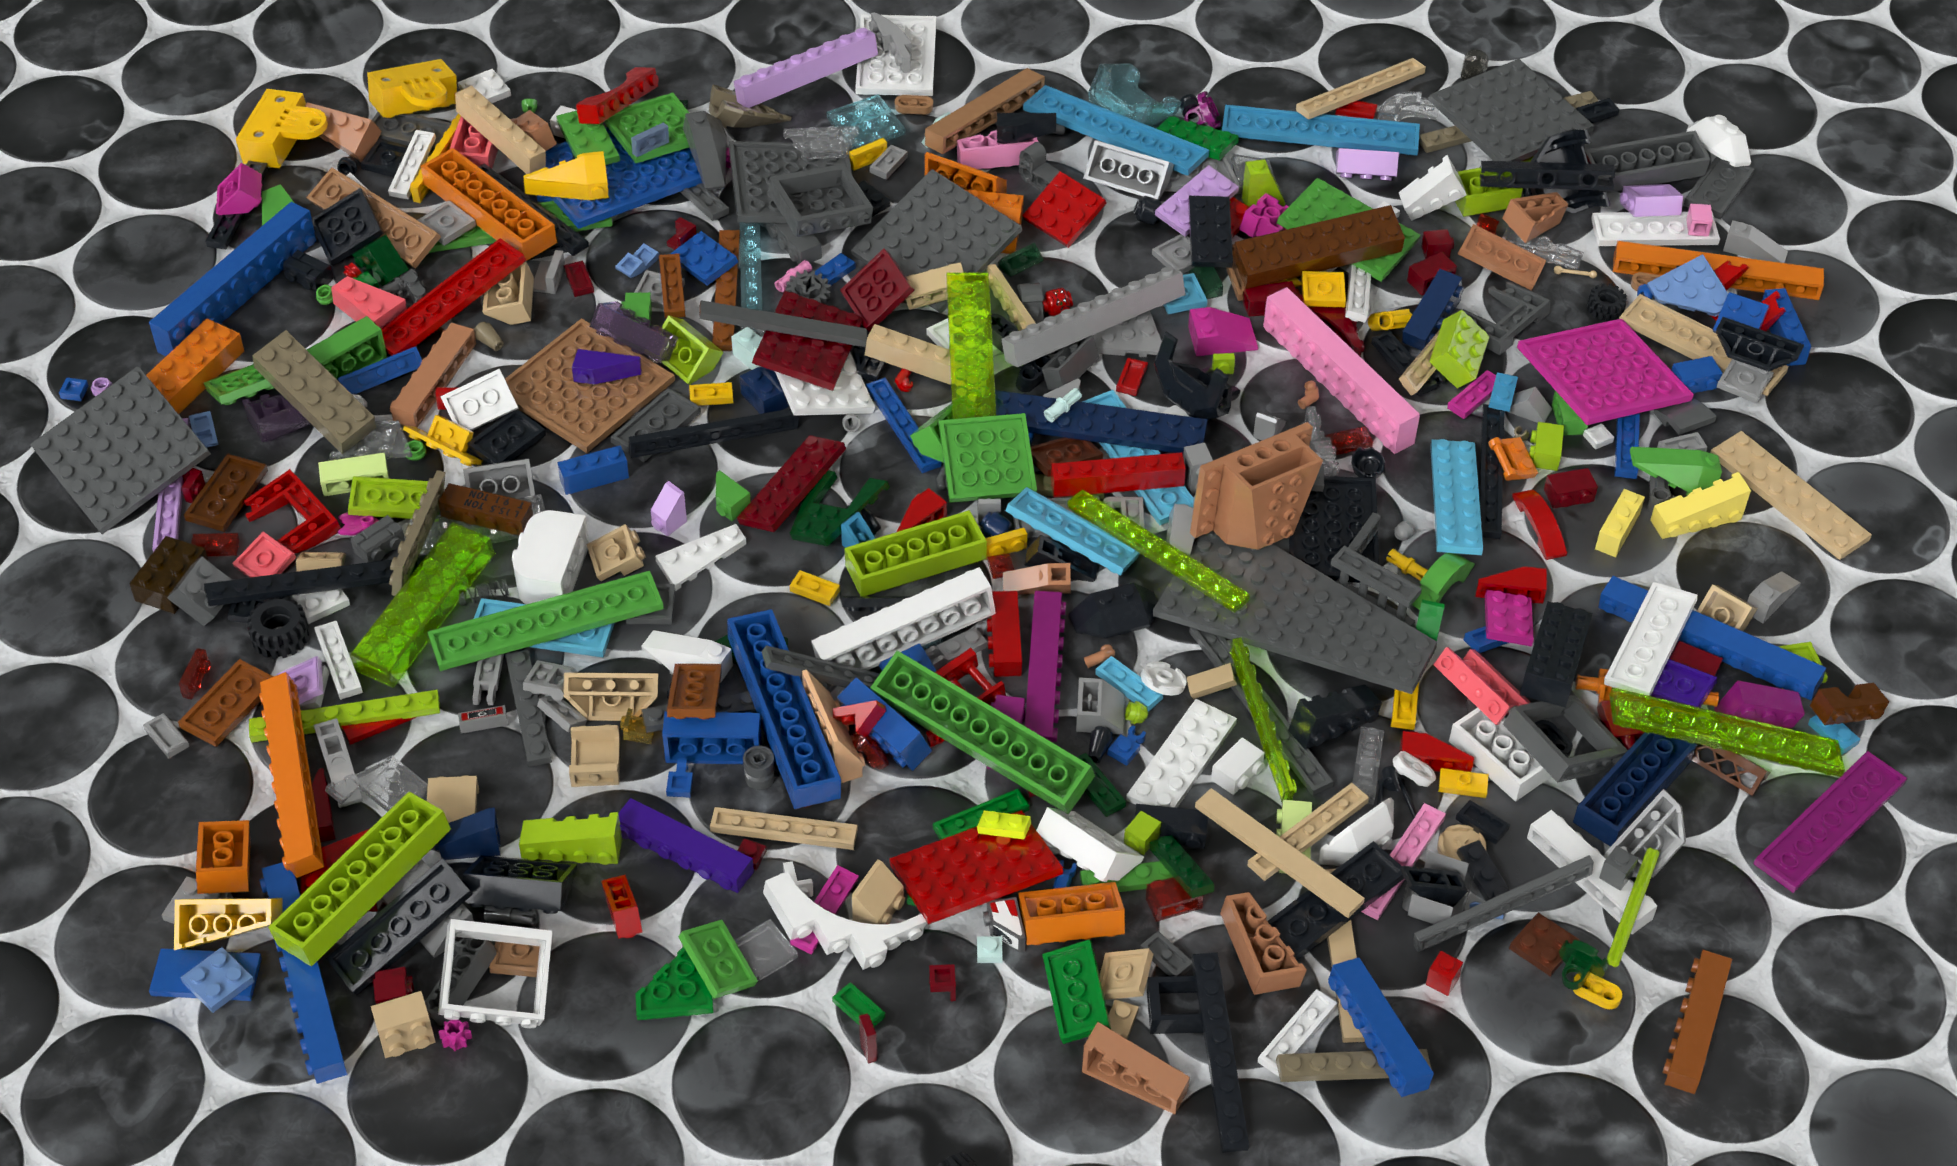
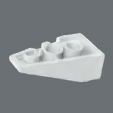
M653 630L641 646L642 650L656 662L667 667L672 675L675 664H722L721 683L733 666L731 648L712 640Z

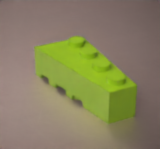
M618 812L610 813L609 817L601 818L599 814H591L588 819H576L575 816H568L563 821H556L554 818L524 820L519 840L521 858L528 860H551L554 862L572 861L577 863H600L603 865L618 864L622 845Z

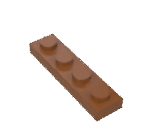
M680 254L659 255L665 319L668 315L677 318L686 317Z

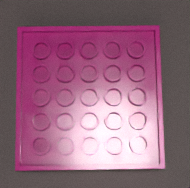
M1623 319L1518 341L1517 348L1586 425L1692 401L1694 395Z

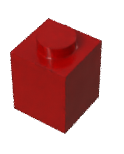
M1440 951L1429 968L1426 985L1449 996L1459 980L1463 962Z

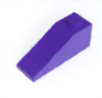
M578 349L572 364L573 381L578 383L595 385L641 375L642 373L641 358L639 356Z

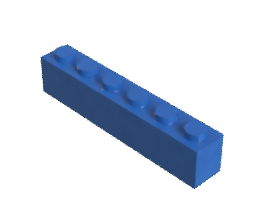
M1355 958L1334 964L1328 978L1331 990L1336 992L1343 1009L1348 1011L1355 1028L1359 1029L1363 1035L1367 1047L1375 1054L1379 1066L1387 1073L1392 1087L1397 1089L1401 1097L1429 1089L1434 1074L1361 959Z

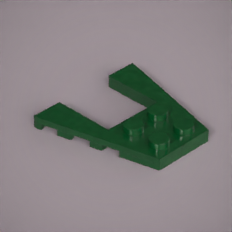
M828 470L805 496L789 534L793 540L823 546L830 545L841 534V524L856 512H860L862 515L861 510L868 503L872 505L879 499L877 495L883 489L887 491L890 488L888 481L869 478L847 509L819 504L838 478L835 471Z

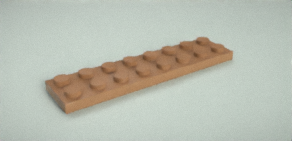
M331 167L306 198L314 205L325 210L361 187L384 231L382 236L387 235L402 260L416 269L441 236Z

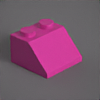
M240 163L218 185L216 214L249 213L254 207H258L262 200V174Z

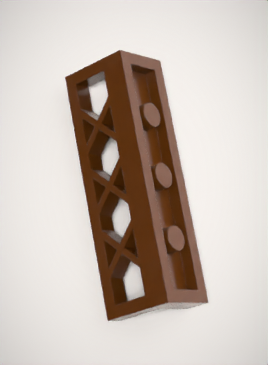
M1683 723L1678 732L1682 736L1685 734L1692 738V742L1695 744L1698 742L1704 745L1701 747L1696 746V757L1693 756V762L1751 796H1754L1762 781L1766 780L1771 773L1688 724ZM1709 748L1713 751L1715 760L1705 763L1700 758L1699 750ZM1717 754L1721 755L1724 758L1718 759ZM1727 760L1733 762L1736 773L1728 775L1722 773L1719 762ZM1716 763L1717 769L1710 765ZM1738 766L1745 770L1739 772ZM1750 772L1758 777L1751 789L1742 784L1741 774ZM1737 776L1738 781L1734 780L1731 777Z

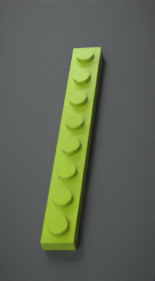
M438 690L302 710L304 734L316 733L315 724L336 718L340 729H342L341 726L439 714ZM263 717L249 719V738L251 743L268 740L264 733L266 722Z

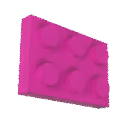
M1486 590V638L1531 647L1534 640L1531 598L1524 595Z

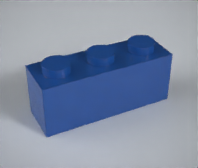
M621 445L557 462L560 482L566 495L629 478L627 459Z

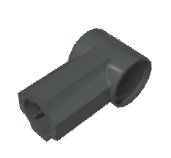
M1650 475L1649 502L1647 509L1651 514L1655 505L1669 500L1671 496L1669 482L1660 476L1654 478Z

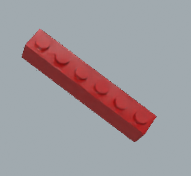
M1182 452L1051 464V486L1053 497L1184 486L1186 468Z

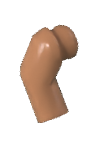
M1308 381L1304 385L1305 396L1298 400V405L1301 409L1307 408L1319 398V389L1314 381Z
M1109 644L1103 645L1100 649L1101 651L1084 657L1087 667L1090 668L1103 663L1110 656L1114 657L1115 650Z

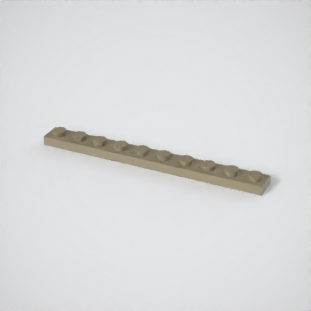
M1591 91L1564 97L1575 109L1599 101ZM1456 126L1419 135V144L1426 153L1471 142Z

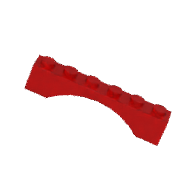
M635 67L626 73L627 79L620 86L608 92L585 98L577 103L579 124H601L657 88L658 76L656 75V69Z

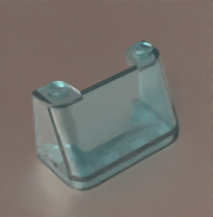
M1130 63L1100 64L1088 92L1089 100L1093 104L1151 127L1163 122L1169 116L1175 115L1182 103L1173 96H1167L1163 101H1155L1137 87L1140 73Z

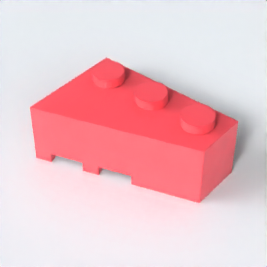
M348 276L331 287L333 304L356 322L367 316L382 329L407 310L406 299Z

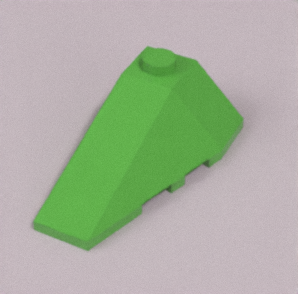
M966 395L960 396L910 435L914 446L918 448L922 455L944 463L938 423L939 420L974 418L976 411Z
M1630 448L1633 466L1654 478L1662 477L1669 482L1668 485L1675 489L1678 486L1687 491V496L1692 490L1699 487L1704 490L1714 486L1713 482L1719 480L1722 474L1719 457L1713 453L1689 449Z

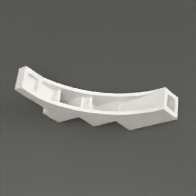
M788 872L765 880L763 894L790 940L798 937L804 938L813 931L826 955L833 952L840 953L849 946L863 970L868 967H878L884 962L887 950H893L909 939L910 941L916 940L924 932L926 920L922 914L895 924L860 923L837 916L814 903L799 889Z

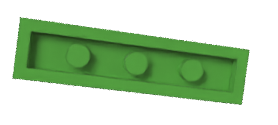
M1160 861L1138 864L1119 881L1108 880L1103 882L1095 878V873L1091 870L1080 871L1081 885L1116 882L1119 892L1180 885Z

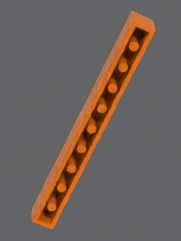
M1617 241L1614 252L1613 272L1634 275L1635 273L1643 272L1662 276L1675 269L1676 265L1681 266L1703 254L1713 271L1727 260L1733 266L1740 267L1741 264H1746L1749 267L1730 288L1763 293L1765 290L1785 288L1788 296L1819 300L1824 286V268Z
M287 672L260 682L261 692L259 697L264 707L261 713L266 722L264 733L269 742L266 748L271 758L269 769L274 778L272 788L277 799L274 801V805L279 813L277 825L282 835L279 838L280 845L284 850L282 862L287 871L290 870L298 878L323 868L324 863L297 685Z

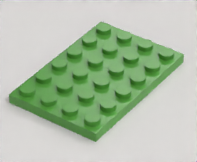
M1316 178L1278 217L1277 224L1286 229H1291L1373 208L1329 185L1325 181ZM1399 223L1405 236L1402 252L1353 263V265L1357 269L1364 270L1366 274L1368 272L1373 278L1382 282L1419 241L1421 235Z

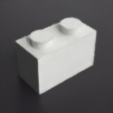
M1241 738L1213 765L1211 780L1234 795L1239 789L1243 790L1248 785L1252 776L1258 775L1263 770L1265 752L1244 738Z

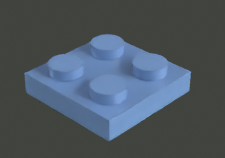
M223 947L181 976L182 983L212 1013L254 983L253 977Z

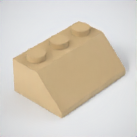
M526 261L484 293L482 311L484 315L510 325L531 321L534 276Z

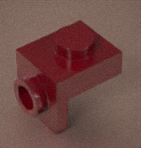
M192 468L182 475L184 484L181 488L185 501L188 503H193L205 486L202 471L196 468Z

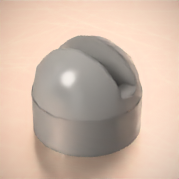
M847 414L842 420V425L846 431L855 432L860 427V420L854 414ZM849 418L852 419L854 426H849Z
M1402 521L1395 527V537L1401 541H1405L1414 535L1412 527L1405 521Z

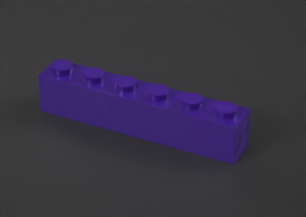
M632 798L628 800L618 813L622 838L630 839L638 843L642 848L650 849L658 853L662 858L670 859L678 863L682 868L690 869L698 873L702 878L718 883L726 890L738 893L754 873L753 858Z

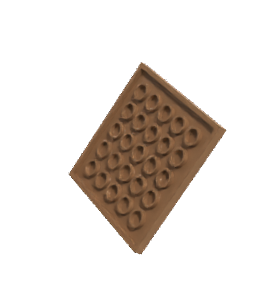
M581 318L506 377L505 380L519 407L518 410L588 453L675 381V375ZM578 349L639 356L641 358L642 373L641 375L595 385L578 383L573 381L572 364Z

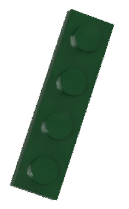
M1172 835L1163 836L1149 842L1150 851L1191 898L1214 892L1212 880Z

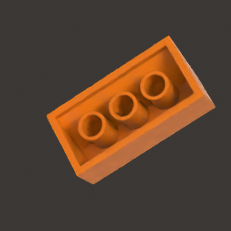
M929 152L925 153V175L933 169L965 190L1007 193L1006 179Z
M1116 882L1018 893L1026 945H1041L1043 943L1066 942L1077 939L1088 940L1095 937H1113L1125 934V909Z

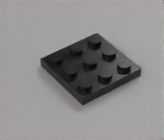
M361 187L312 218L314 231L332 266L384 234L372 206Z

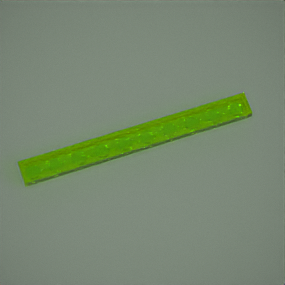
M1083 489L1067 501L1069 509L1235 613L1250 601L1249 593Z

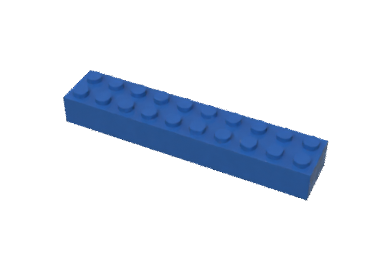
M290 202L150 320L149 325L157 352L167 356L205 319L221 324L284 270L283 262L291 257L293 253L297 250L304 252L317 240L310 210Z
M773 610L727 619L728 640L756 712L760 713L761 725L794 809L840 799L841 778L800 677L772 671L765 666L762 650L766 645L789 651Z

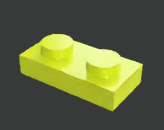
M984 810L977 825L978 834L1025 839L1031 825V817Z

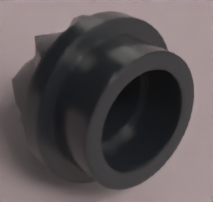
M343 157L339 160L337 169L345 176L349 173L354 175L357 172V163L354 158Z

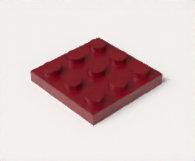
M885 248L840 289L855 314L863 318L862 325L869 332H871L874 324H880L915 290L892 255Z

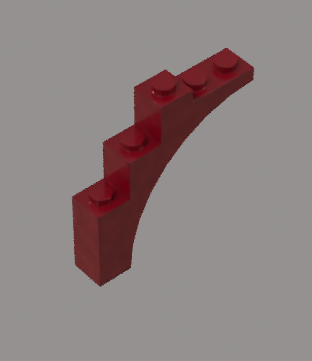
M1292 281L1273 283L1248 289L1244 288L1243 304L1248 317L1265 316L1267 296L1287 287L1303 302V294H1300L1299 290L1295 289ZM1346 304L1345 307L1307 306L1361 357V353L1364 352V343L1358 337L1357 322L1345 317Z

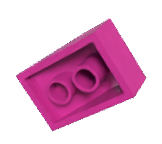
M1212 307L1190 309L1188 328L1196 356L1258 350L1250 318Z

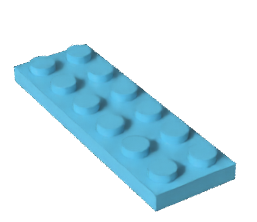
M1028 487L1008 503L1005 510L1014 518L1026 522L1032 528L1042 531L1053 540L1067 545L1071 550L1083 554L1092 562L1099 563L1108 568L1110 572L1117 573L1120 576L1138 558L1141 550Z
M481 598L474 619L526 604ZM615 623L529 647L603 658Z

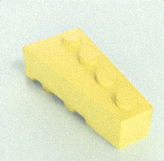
M1736 472L1731 474V479L1724 482L1722 479L1714 481V486L1702 490L1699 487L1692 490L1687 497L1683 498L1682 495L1655 505L1650 521L1662 539L1676 537L1681 534L1697 532L1702 529L1714 528L1722 524L1735 523L1742 520L1751 490L1741 474Z

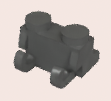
M408 274L403 284L404 289L408 292L404 294L402 290H399L397 293L401 298L411 299L414 304L427 294L425 291L427 286L424 281L418 280L417 275ZM410 303L406 304V307L408 309L411 306Z

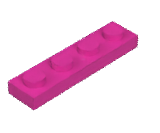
M837 865L814 903L837 915L857 883L859 876ZM812 931L804 938L798 937L790 940V944L812 955L819 941Z

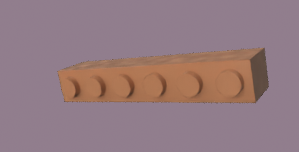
M451 323L442 332L441 338L432 346L430 353L422 360L420 367L412 374L407 385L401 389L397 399L391 403L390 412L392 413L394 423L413 427L420 425L436 402V388H446L475 347L474 329Z

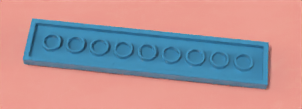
M1047 85L1043 86L1023 104V110L1029 113H1056L1057 124L1098 141L1174 164V171L1187 176L1209 157V149Z
M1225 105L1222 131L1239 135L1238 138L1346 149L1399 152V154L1405 155L1418 154L1420 124L1326 114L1308 120L1296 111Z

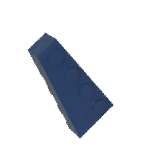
M1439 269L1405 326L1402 343L1421 351L1440 330L1443 319L1451 316L1460 303L1461 295L1464 291L1462 277Z

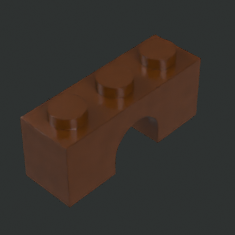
M1875 683L1855 685L1849 697L1844 695L1838 687L1819 689L1810 707L1824 725L1879 719L1884 714L1889 701Z

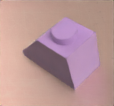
M670 481L665 483L651 509L652 526L666 536H669L687 522L684 492Z

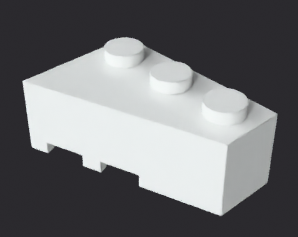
M1448 155L1442 158L1443 162L1434 168L1432 166L1429 168L1428 174L1421 179H1415L1399 192L1404 210L1411 221L1467 195L1461 177Z

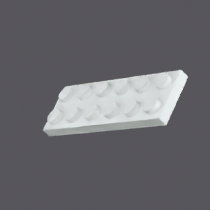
M1630 212L1592 213L1591 218L1598 246H1616L1617 241L1654 246L1718 245L1720 241L1713 212V222L1709 236L1688 235L1686 220L1688 212H1681V215L1634 217Z
M1653 582L1604 679V685L1650 698L1697 602L1698 595Z
M1195 699L1130 789L1126 800L1135 805L1146 804L1177 808L1236 725L1237 718Z

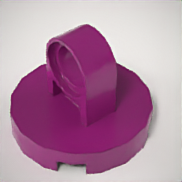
M1207 91L1199 93L1197 96L1199 105L1187 111L1184 118L1185 121H1190L1188 116L1194 112L1199 116V121L1196 124L1201 125L1207 122L1214 129L1221 127V121L1217 122L1216 117L1219 116V112L1211 96L1206 97L1208 95Z

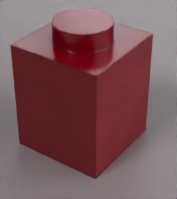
M1448 229L1423 232L1421 247L1425 259L1440 252H1443L1450 258L1451 249H1454V239L1450 237Z

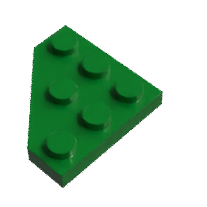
M684 946L677 952V956L669 964L666 963L653 976V980L645 988L641 987L635 993L637 1020L714 1013L713 997Z

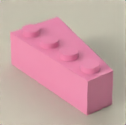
M997 130L991 131L985 137L980 134L957 140V161L960 164L975 169H992L995 167L1019 165L1020 152L1034 142H1038L1036 137L1018 143H997Z

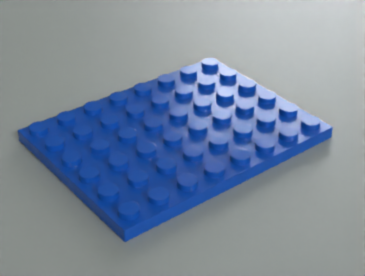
M606 127L605 129L620 157L619 162L605 165L609 198L596 200L550 198L573 224L580 229L703 182L690 147L644 162L635 163L609 128ZM567 141L555 145L546 151L547 168L555 167L564 160L568 162L575 159Z

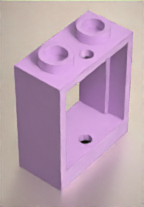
M1670 184L1623 186V192L1620 194L1621 205L1634 217L1681 215L1683 195Z

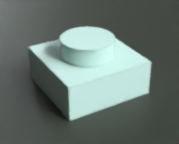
M1002 936L977 937V963H1002Z

